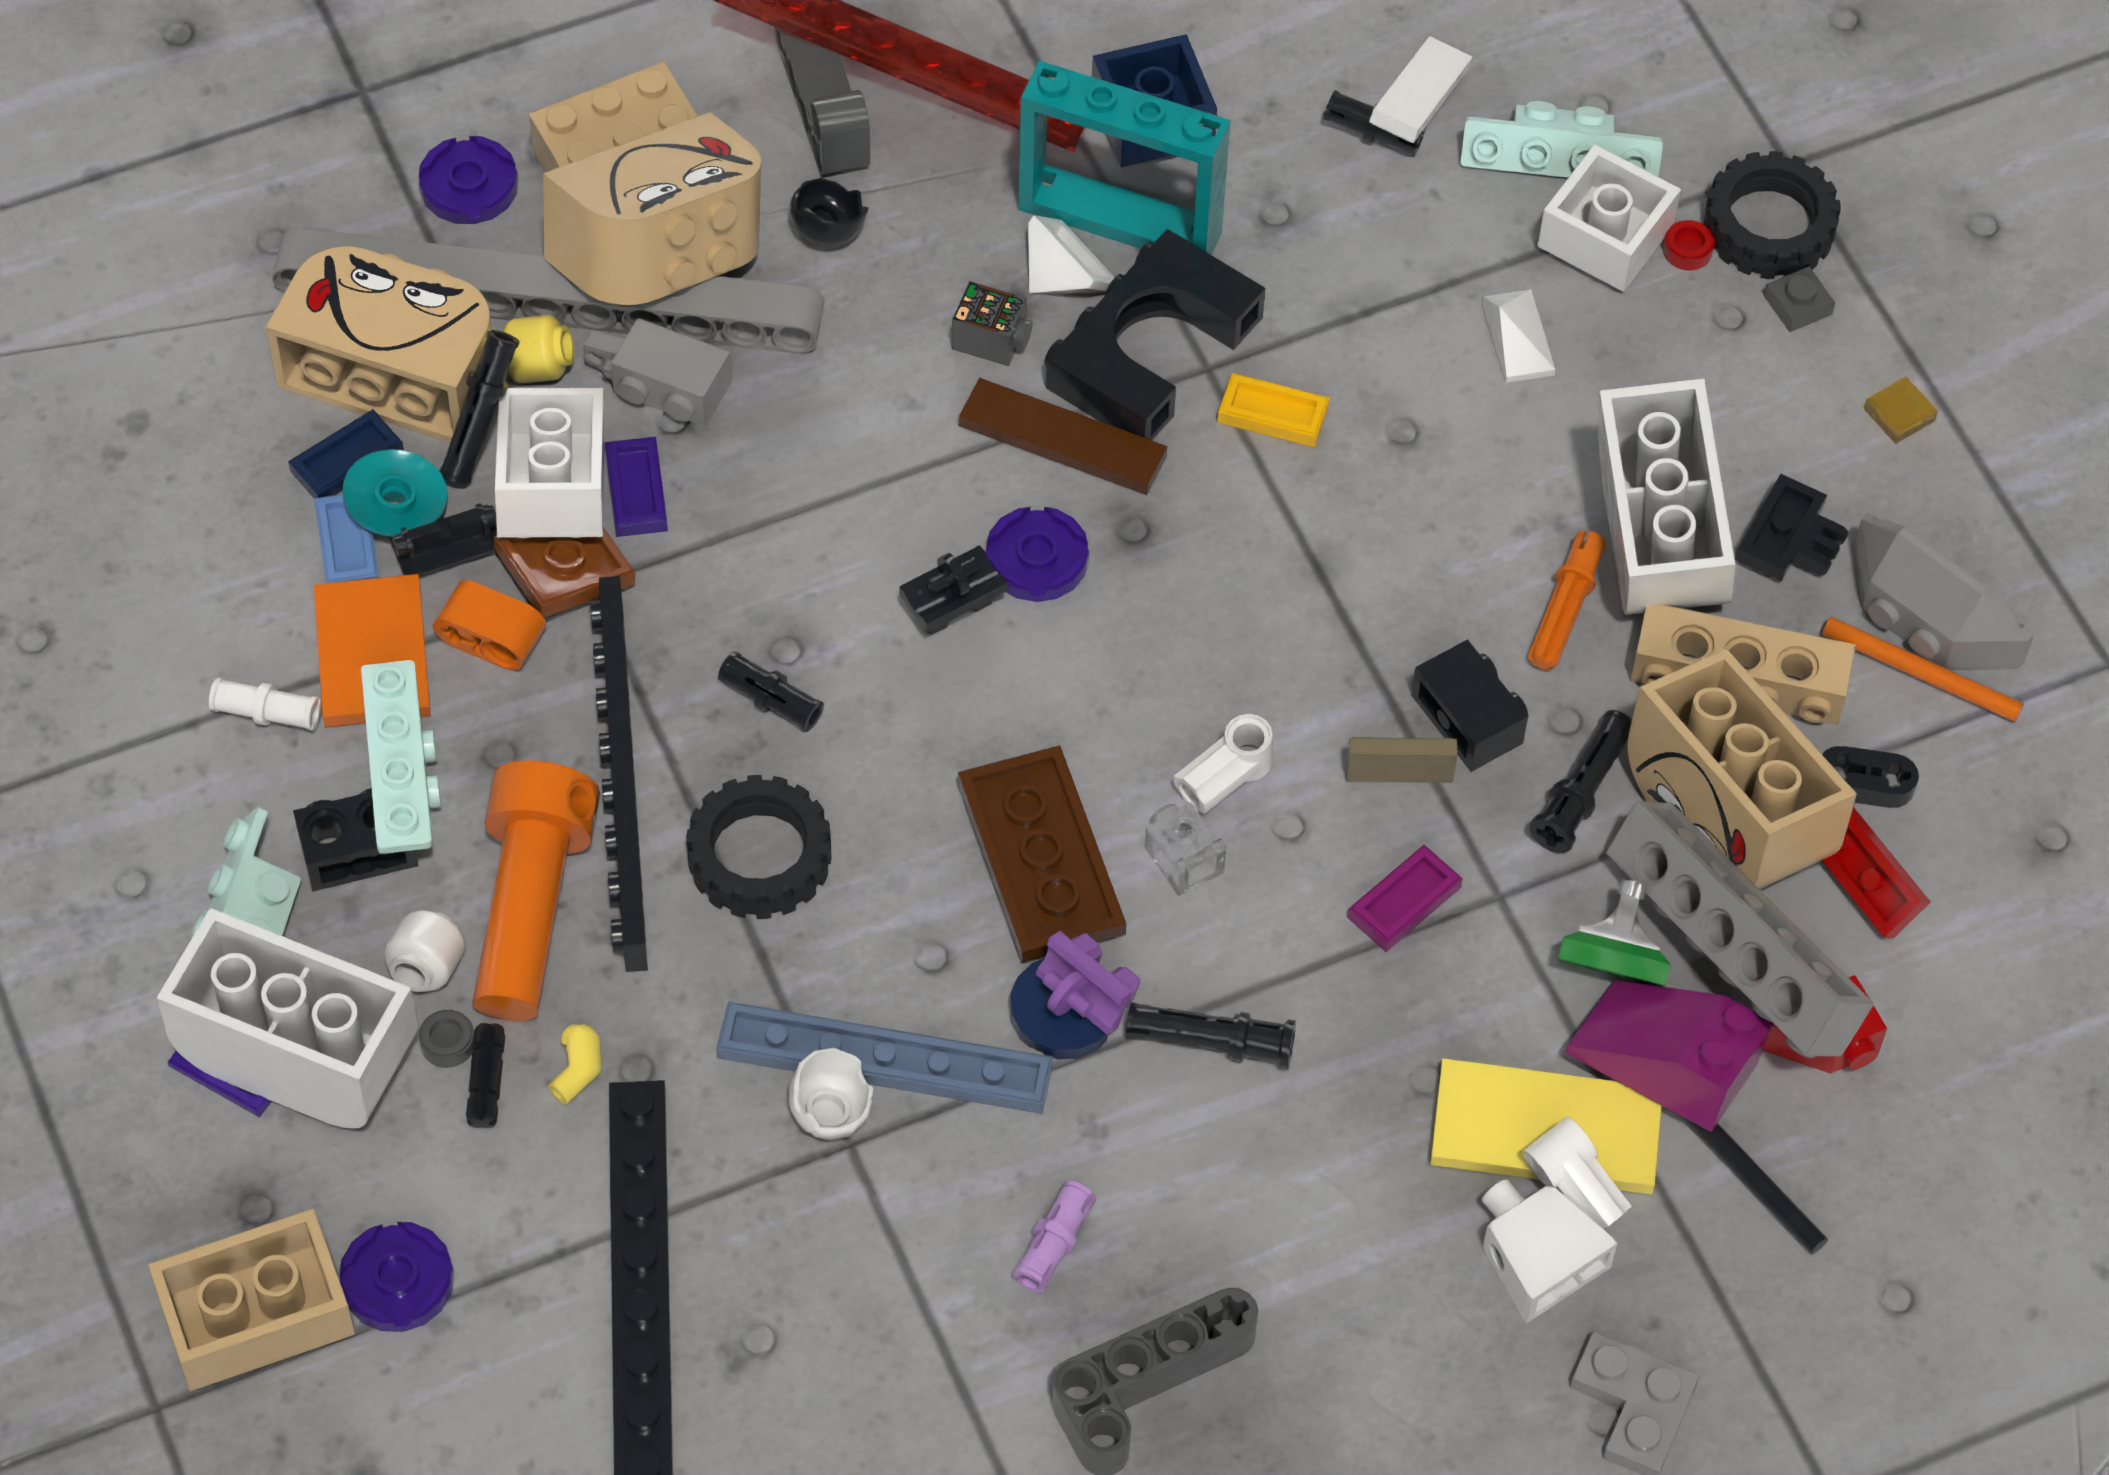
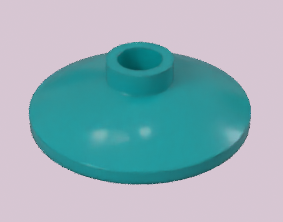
M388 449L372 452L356 461L345 476L342 495L348 513L358 524L371 532L392 537L401 534L400 528L406 527L407 530H411L438 521L446 507L447 486L440 471L429 460L413 452ZM389 501H396L399 504L389 503Z

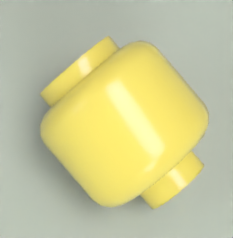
M539 315L514 318L504 327L503 332L516 337L520 342L508 371L509 376L516 383L527 384L560 379L566 370V366H571L573 363L574 343L569 328L565 325L562 326L554 316Z

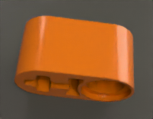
M462 580L458 583L433 623V630L436 635L448 645L507 670H519L546 627L545 618L531 605L469 580Z

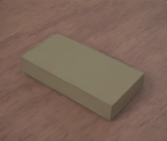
M1349 738L1346 782L1453 783L1457 761V739Z

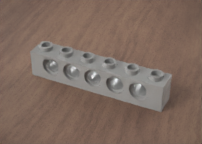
M1636 801L1606 852L1621 868L1620 873L1625 880H1633L1646 885L1645 893L1654 901L1653 908L1663 917L1672 920L1686 934L1685 939L1687 943L1695 950L1706 954L1720 968L1718 970L1719 975L1727 983L1739 988L1753 1002L1752 1008L1759 1016L1773 1022L1787 1036L1786 1042L1791 1049L1808 1058H1814L1815 1056H1842L1874 1003L1673 803Z

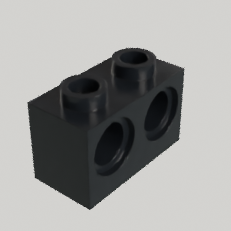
M372 788L364 790L359 795L334 801L318 800L305 808L293 810L312 892L419 866L416 850L385 854L378 852L376 831L372 830L375 827ZM327 837L338 838L331 843H319V841Z

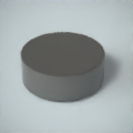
M441 1010L435 1012L423 1021L419 1029L421 1052L425 1059L435 1066L442 1068L458 1066L467 1061L474 1051L473 1025L464 1014L458 1011Z

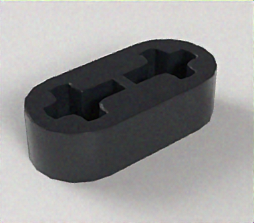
M1834 746L1822 753L1823 757L1833 768L1834 766L1844 768L1845 781L1857 793L1854 803L1899 808L1906 805L1913 798L1919 780V773L1914 762L1906 756L1848 746ZM1887 774L1897 776V781L1900 784L1899 787L1889 786V780L1886 778Z

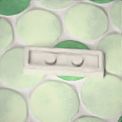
M1429 36L1375 106L1369 122L1406 141L1414 143L1466 74L1473 57Z

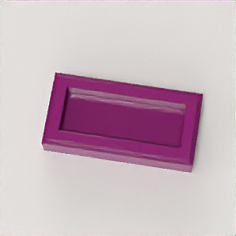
M1422 845L1348 909L1347 918L1387 952L1456 893L1462 886L1463 878L1427 846Z

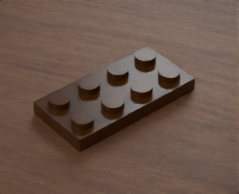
M1060 745L958 772L959 788L1022 962L1046 956L1049 938L1059 931L1069 939L1086 933L1096 942L1126 935L1127 923Z

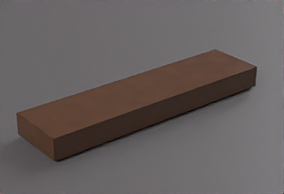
M982 378L978 379L959 414L960 427L1145 495L1148 494L1167 457L1168 446Z

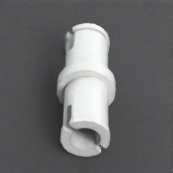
M216 678L209 694L210 710L252 717L255 724L268 726L271 722H277L314 731L321 716L322 703L319 697H308L278 691L276 685L262 683L257 687Z

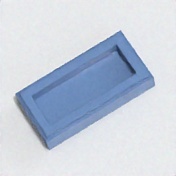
M343 495L314 498L326 583L379 578L373 533L362 527L351 517L345 507Z

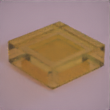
M1907 377L1867 398L1864 410L1895 444L1935 422L1938 410Z

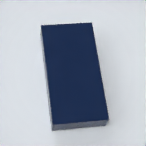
M372 409L289 460L288 464L290 472L313 498L337 495L343 491V482L348 470L360 458L372 452L388 449L404 450L400 438Z

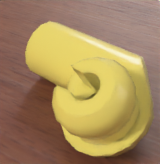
M572 1024L563 1031L561 1036V1044L567 1045L568 1066L548 1084V1089L564 1105H567L593 1081L602 1069L600 1037L591 1026L586 1024Z

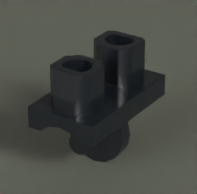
M979 545L957 557L951 553L942 555L937 559L938 567L899 586V595L926 633L933 635L947 628L948 621L968 611L978 612L991 605L993 598L1008 590V582L1003 575L995 570L985 551Z

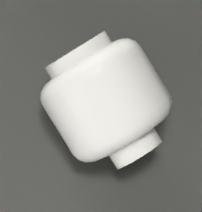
M426 910L411 912L401 920L388 941L384 952L385 964L394 981L411 987L414 992L438 990L449 981L462 959L465 942L458 927L446 915Z

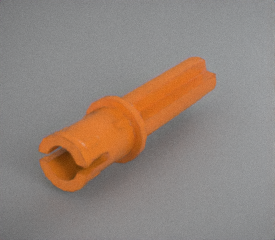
M1585 530L1576 533L1565 565L1559 567L1556 571L1555 579L1558 582L1528 654L1530 664L1539 667L1542 671H1550L1552 667L1558 665L1585 596L1591 593L1596 586L1594 574L1607 548V542L1601 535L1593 531H1589L1585 543L1583 542L1586 536Z

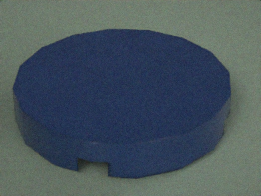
M1044 958L1031 963L1017 977L1010 995L1011 1023L1020 1040L1030 1048L1033 1045L1036 1049L1044 1051V1055L1055 1059L1080 1058L1097 1051L1107 1041L1109 1035H1106L1088 1018L1082 1017L1073 1008L1061 1016H1056L1051 1012L1047 1005L1053 992L1035 975Z

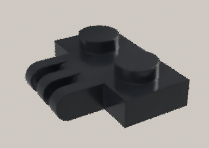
M1780 474L1738 547L1735 560L1779 581L1784 579L1792 563L1818 575H1825L1832 565L1831 560L1835 559L1840 551L1839 545L1845 542L1848 530L1844 526L1819 515L1825 505L1827 494Z

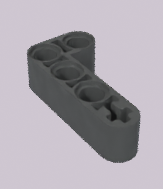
M821 9L775 19L774 28L778 49L819 173L823 175L869 165L870 126L864 97L860 90L851 91L824 10Z
M1231 1287L1219 1290L1071 1357L1058 1366L1053 1379L1052 1408L1075 1454L1087 1471L1094 1475H1113L1122 1470L1129 1459L1131 1425L1124 1411L1125 1409L1237 1359L1250 1351L1255 1342L1259 1310L1256 1300L1250 1293ZM1183 1340L1190 1343L1194 1348L1187 1352H1176L1168 1344L1172 1341ZM1131 1363L1141 1367L1143 1371L1137 1375L1130 1376L1120 1373L1116 1368L1122 1364ZM1079 1386L1088 1389L1092 1394L1087 1398L1074 1399L1068 1396L1065 1391L1071 1387ZM1107 1434L1116 1438L1118 1443L1107 1448L1099 1447L1091 1439L1096 1435Z

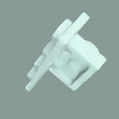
M1532 101L1527 103V106L1516 104L1514 121L1479 117L1466 118L1461 165L1569 178L1595 144L1658 177L1663 140L1660 137L1615 133L1614 115L1605 114V111L1596 107L1583 106L1577 108L1576 111L1556 109L1555 105L1548 102Z
M412 660L364 665L361 668L378 852L385 854L428 849L432 846L431 829H433L431 808L441 807L438 776H428L426 763L437 762L433 730L423 731L415 663Z
M256 807L244 819L236 818L227 831L223 847L229 849L225 863L217 867L209 882L207 892L213 895L209 909L218 910L282 936L301 878L254 856L268 814L267 810ZM207 910L198 918L191 939L206 916Z

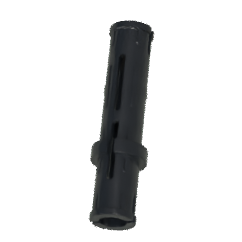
M498 330L487 331L486 341L476 370L470 371L466 384L469 386V390L443 465L439 470L443 478L451 482L463 485L471 483L472 474L483 442L487 436L498 399L503 398L509 386L505 379L516 348H518L520 343L516 337Z

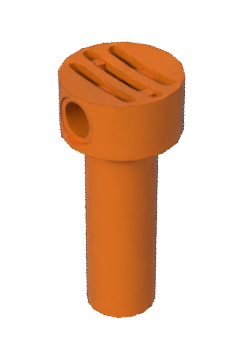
M526 760L512 761L500 765L493 773L484 824L486 831L493 838L502 842L472 1000L473 1007L487 1016L508 1021H527L534 1019L538 1015L567 855L584 851L591 844L600 798L599 785L589 776L573 768L552 762Z

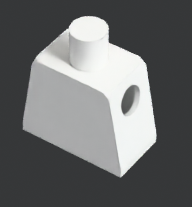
M1506 1179L1495 1184L1483 1196L1482 1202L1496 1217L1486 1229L1483 1244L1485 1254L1526 1323L1611 1268L1618 1243L1555 1187L1545 1186L1527 1199H1524L1510 1181Z

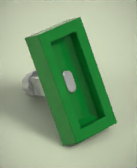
M1622 880L1617 892L1621 896L1616 910L1602 922L1590 926H1580L1579 931L1563 937L1558 961L1665 987L1671 964L1660 952L1661 946L1653 942L1644 933L1637 916L1639 900H1644L1646 885L1633 880Z

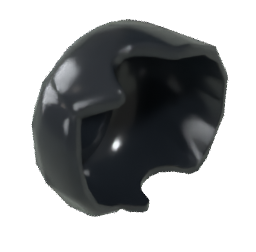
M823 178L803 182L793 193L790 201V217L796 230L809 243L823 247L844 245L855 238L865 221L869 209L862 206V197L859 190L847 191L839 183Z

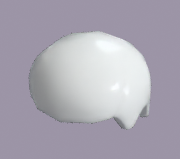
M836 1048L814 1050L798 1064L789 1085V1106L796 1121L805 1132H809L817 1138L834 1140L851 1136L866 1123L874 1089L866 1082L861 1070V1061L856 1056Z

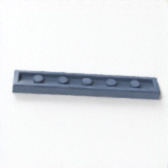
M729 1001L716 1048L718 1059L794 1072L799 1062L814 1050L836 1048L856 1056L861 1061L862 1074L870 1085L1043 1114L1053 1067V1057Z

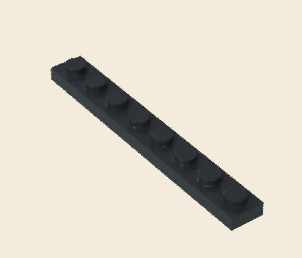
M620 576L600 577V598L590 599L592 630H602L603 643H593L595 675L605 674L606 687L596 688L598 720L608 719L609 733H599L601 765H611L612 778L602 779L604 811H614L615 825H605L607 858L617 857L618 872H608L610 905H621V919L611 920L613 952H624L626 972L648 971Z
M665 1080L609 1083L614 1475H673Z

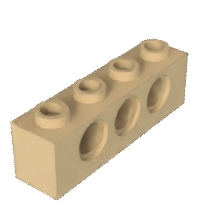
M1667 605L1646 606L1630 681L1644 685L1727 648L1742 666L1748 668L1746 671L1785 714L1799 716L1813 723L1828 722L1838 724L1847 695L1856 644ZM1684 654H1688V655H1692V656H1694V657H1696V658H1695V659L1687 658V657H1685V656H1683V655H1684ZM1787 676H1794L1801 680H1793Z

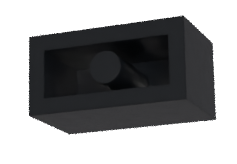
M1468 639L1415 667L1411 696L1444 738L1457 739V755L1470 772L1523 744L1529 717L1524 701L1517 693H1510L1498 678V673L1492 660L1484 653L1479 654Z

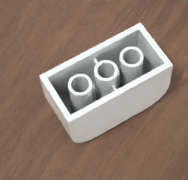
M1704 378L1601 390L1599 394L1598 417L1600 467L1617 581L1624 614L1645 613L1646 606L1667 605L1683 609L1731 603L1735 559Z
M212 908L207 912L156 998L168 1040L176 1051L203 1072L228 1082L233 1086L263 1096L268 1100L322 1122L342 1128H360L366 1124L419 1028L411 987Z

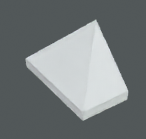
M1034 215L1028 222L1029 293H1106L1114 276L1062 220Z
M1532 290L1483 296V309L1505 383L1555 376V366Z

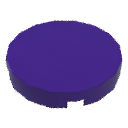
M469 136V140L458 142L456 137L445 140L427 153L419 167V191L425 206L438 218L454 224H478L492 220L507 210L517 195L518 172L512 154L500 143L482 136Z
M1031 506L1018 508L1001 517L989 531L985 551L992 566L1008 582L1006 593L1017 599L1033 602L1058 599L1073 591L1084 578L1089 561L1088 541L1085 531L1073 517L1050 507H1044V511H1031Z
M397 1222L398 1225L386 1227L380 1224L368 1228L351 1242L341 1260L340 1284L349 1310L361 1323L379 1331L405 1332L425 1325L443 1310L452 1294L454 1269L446 1245L432 1230L413 1222Z

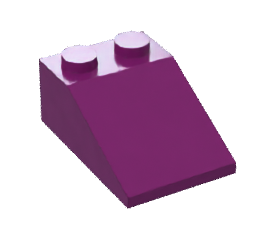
M1614 980L1569 1042L1565 1053L1712 1132L1757 1066L1774 1023L1762 1018L1755 1011L1724 995Z

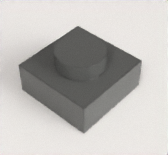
M1810 266L1766 284L1764 297L1789 332L1833 315L1835 301Z

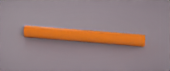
M1830 617L1823 630L1822 636L1832 640L1856 644L1855 650L2013 722L2017 721L2024 706L2023 702L1836 618Z

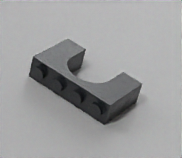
M1166 229L1154 243L1148 242L1142 247L1136 257L1135 264L1125 275L1118 274L1114 277L1106 290L1105 296L1095 307L1089 306L1081 313L1076 322L1075 329L1064 340L1058 339L1052 344L1044 360L1046 365V389L1100 422L1153 440L1174 417L1176 386L1127 356L1117 342L1120 335L1131 325L1139 321L1154 317H1169L1193 325L1234 350L1263 318L1266 288L1171 230Z

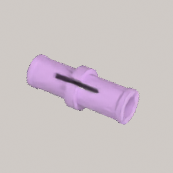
M1072 1180L1064 1182L1055 1203L1045 1219H1039L1032 1230L1034 1238L1030 1243L1031 1245L1017 1268L1013 1271V1278L1018 1279L1017 1282L1024 1288L1032 1292L1043 1293L1059 1262L1065 1254H1070L1076 1246L1077 1238L1075 1236L1079 1227L1096 1202V1196L1092 1195V1191L1085 1185Z

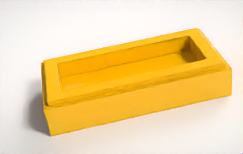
M1232 373L1218 411L1217 423L1316 448L1329 409L1330 397Z

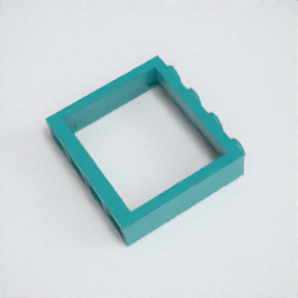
M1039 60L1021 96L1018 210L1032 215L1059 219L1067 226L1142 249L1148 242L1154 243L1166 229H1169L1212 255L1222 233L1231 120ZM1047 116L1197 162L1195 211L1047 165ZM1203 125L1218 129L1215 137L1212 136L1213 129L1203 127ZM1042 182L1051 184V187L1043 185Z

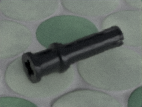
M1617 710L1605 712L1601 723L1582 751L1567 779L1556 782L1550 789L1548 805L1542 814H1537L1533 817L1529 825L1531 836L1542 847L1558 853L1568 852L1572 849L1576 840L1575 831L1582 820L1588 819L1593 814L1596 806L1594 795L1628 740L1632 719L1626 714Z
M1131 1002L1127 1018L1126 1037L1216 1049L1229 1052V1057L1234 1058V1061L1242 1062L1245 1057L1275 1061L1279 1063L1280 1068L1289 1069L1294 1047L1296 1020L1287 1019L1282 1024L1251 1019L1250 1013L1246 1012L1235 1014L1234 1018Z

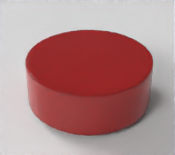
M1693 220L1679 221L1674 223L1665 234L1663 254L1666 260L1678 269L1687 271L1698 270L1706 266L1711 260L1715 240L1710 229L1704 224Z

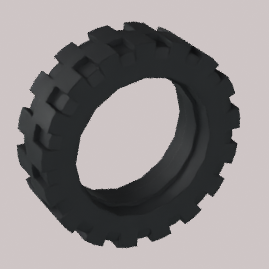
M1769 151V155L1760 156L1759 152L1746 154L1745 159L1739 161L1737 158L1730 161L1726 165L1724 173L1719 171L1713 179L1712 188L1710 187L1703 220V224L1710 229L1714 237V248L1720 251L1719 258L1728 265L1731 262L1738 266V271L1750 275L1751 272L1759 273L1763 279H1774L1775 275H1784L1785 277L1809 266L1813 270L1818 265L1819 258L1824 260L1830 252L1841 211L1840 200H1835L1837 190L1832 181H1825V173L1817 166L1811 168L1805 165L1806 160L1793 155L1792 159L1782 157L1783 152ZM1774 191L1790 196L1804 206L1812 219V226L1803 234L1789 239H1768L1753 234L1740 225L1731 211V206L1742 196L1754 192Z
M762 775L747 776V781L737 783L736 779H732L723 783L722 790L717 793L712 790L702 799L703 806L701 809L695 808L690 818L691 828L687 829L688 864L690 874L693 873L694 884L701 894L706 892L709 895V902L720 910L725 906L731 909V915L745 918L746 914H756L757 919L772 918L771 913L781 911L782 915H786L795 911L796 904L801 901L808 903L816 895L817 885L823 886L827 879L828 864H831L832 854L829 821L825 820L824 809L819 801L816 799L812 802L809 798V791L798 784L795 788L788 785L787 779L773 776L772 780H762ZM754 815L773 816L790 823L802 835L804 851L797 863L782 874L764 879L745 878L727 870L717 860L714 852L715 842L721 832L737 820Z

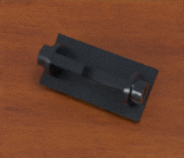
M479 503L475 505L474 509L442 518L436 522L411 530H407L406 527L400 528L401 534L389 536V540L403 575L419 574V576L494 553V536L497 535L496 512L493 505L488 506L486 504L482 506Z

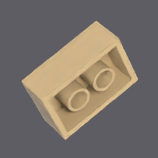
M665 61L529 113L533 152L545 172L697 117L696 112Z
M314 1208L148 1264L189 1392L355 1335L349 1307Z

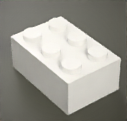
M508 388L506 395L503 398H499L495 474L497 537H603L605 455L603 388Z

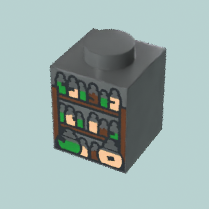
M969 281L952 318V350L1009 366L1017 348L1024 350L1031 335L1033 322L1026 319L1027 298Z

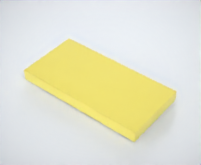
M1442 1058L1430 1165L1540 1180L1526 1162L1522 1151L1567 1116L1574 1120L1589 1137L1598 1153L1596 1160L1620 1191L1652 1195L1655 1187L1662 1105L1618 1081Z

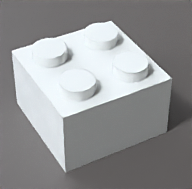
M1594 144L1544 209L1538 247L1624 292L1663 241L1666 232L1674 224L1681 189Z

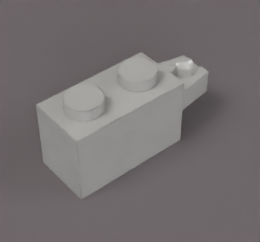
M637 318L627 336L617 337L592 330L583 348L585 350V362L602 370V375L612 380L613 392L620 395L632 404H645L666 412L670 417L681 422L690 421L706 427L732 383L729 351Z

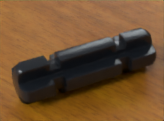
M480 1023L474 1030L473 1045H475L471 1059L468 1088L470 1096L467 1099L466 1117L469 1126L489 1129L497 1123V1100H499L505 1034L504 1028L500 1024Z

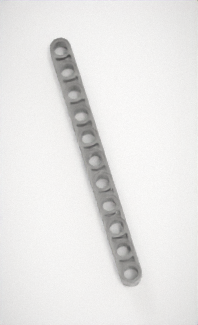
M293 228L283 234L272 275L274 285L285 292L299 267L308 258L325 249L353 246L379 254H393L405 262L427 269H440L452 277L472 284L486 299L490 318L511 320L514 318L551 315L562 326L628 334L637 318L705 343L789 353H806L816 347L825 303L823 296L818 291L802 285L716 276L648 303L637 305L611 304L586 294L547 262L544 256L305 228Z

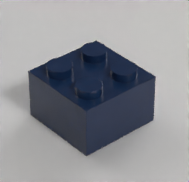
M1187 34L1093 55L1092 77L1217 116V106ZM1203 125V127L1213 129L1212 136L1215 137L1216 128ZM1108 135L1121 168L1173 156Z

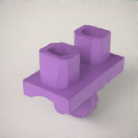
M1061 931L1051 936L1047 943L1048 952L1035 974L1053 992L1048 1000V1009L1056 1016H1061L1073 1008L1078 1014L1088 1018L1106 1035H1109L1118 1029L1126 1007L1134 1000L1141 983L1140 978L1126 966L1118 967L1112 972L1106 970L1099 964L1103 954L1100 945L1086 933L1073 939H1069Z

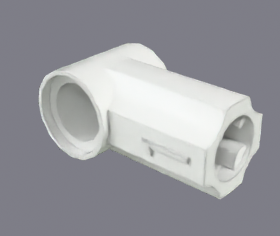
M1253 714L1239 715L1232 719L1226 726L1224 736L1174 775V786L1178 789L1183 801L1195 812L1200 811L1206 814L1244 782L1257 781L1263 778L1270 771L1272 765L1273 734L1271 726L1265 719ZM1243 745H1254L1258 747V749L1254 751H1244L1239 749V747Z
M1566 1116L1523 1149L1522 1153L1526 1162L1545 1186H1553L1601 1228L1608 1227L1632 1207L1596 1160L1598 1153L1589 1137L1570 1117Z

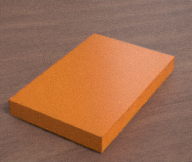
M419 574L314 584L324 726L333 727L366 723L361 675L362 666L412 660L415 663L420 716L430 717L431 707Z

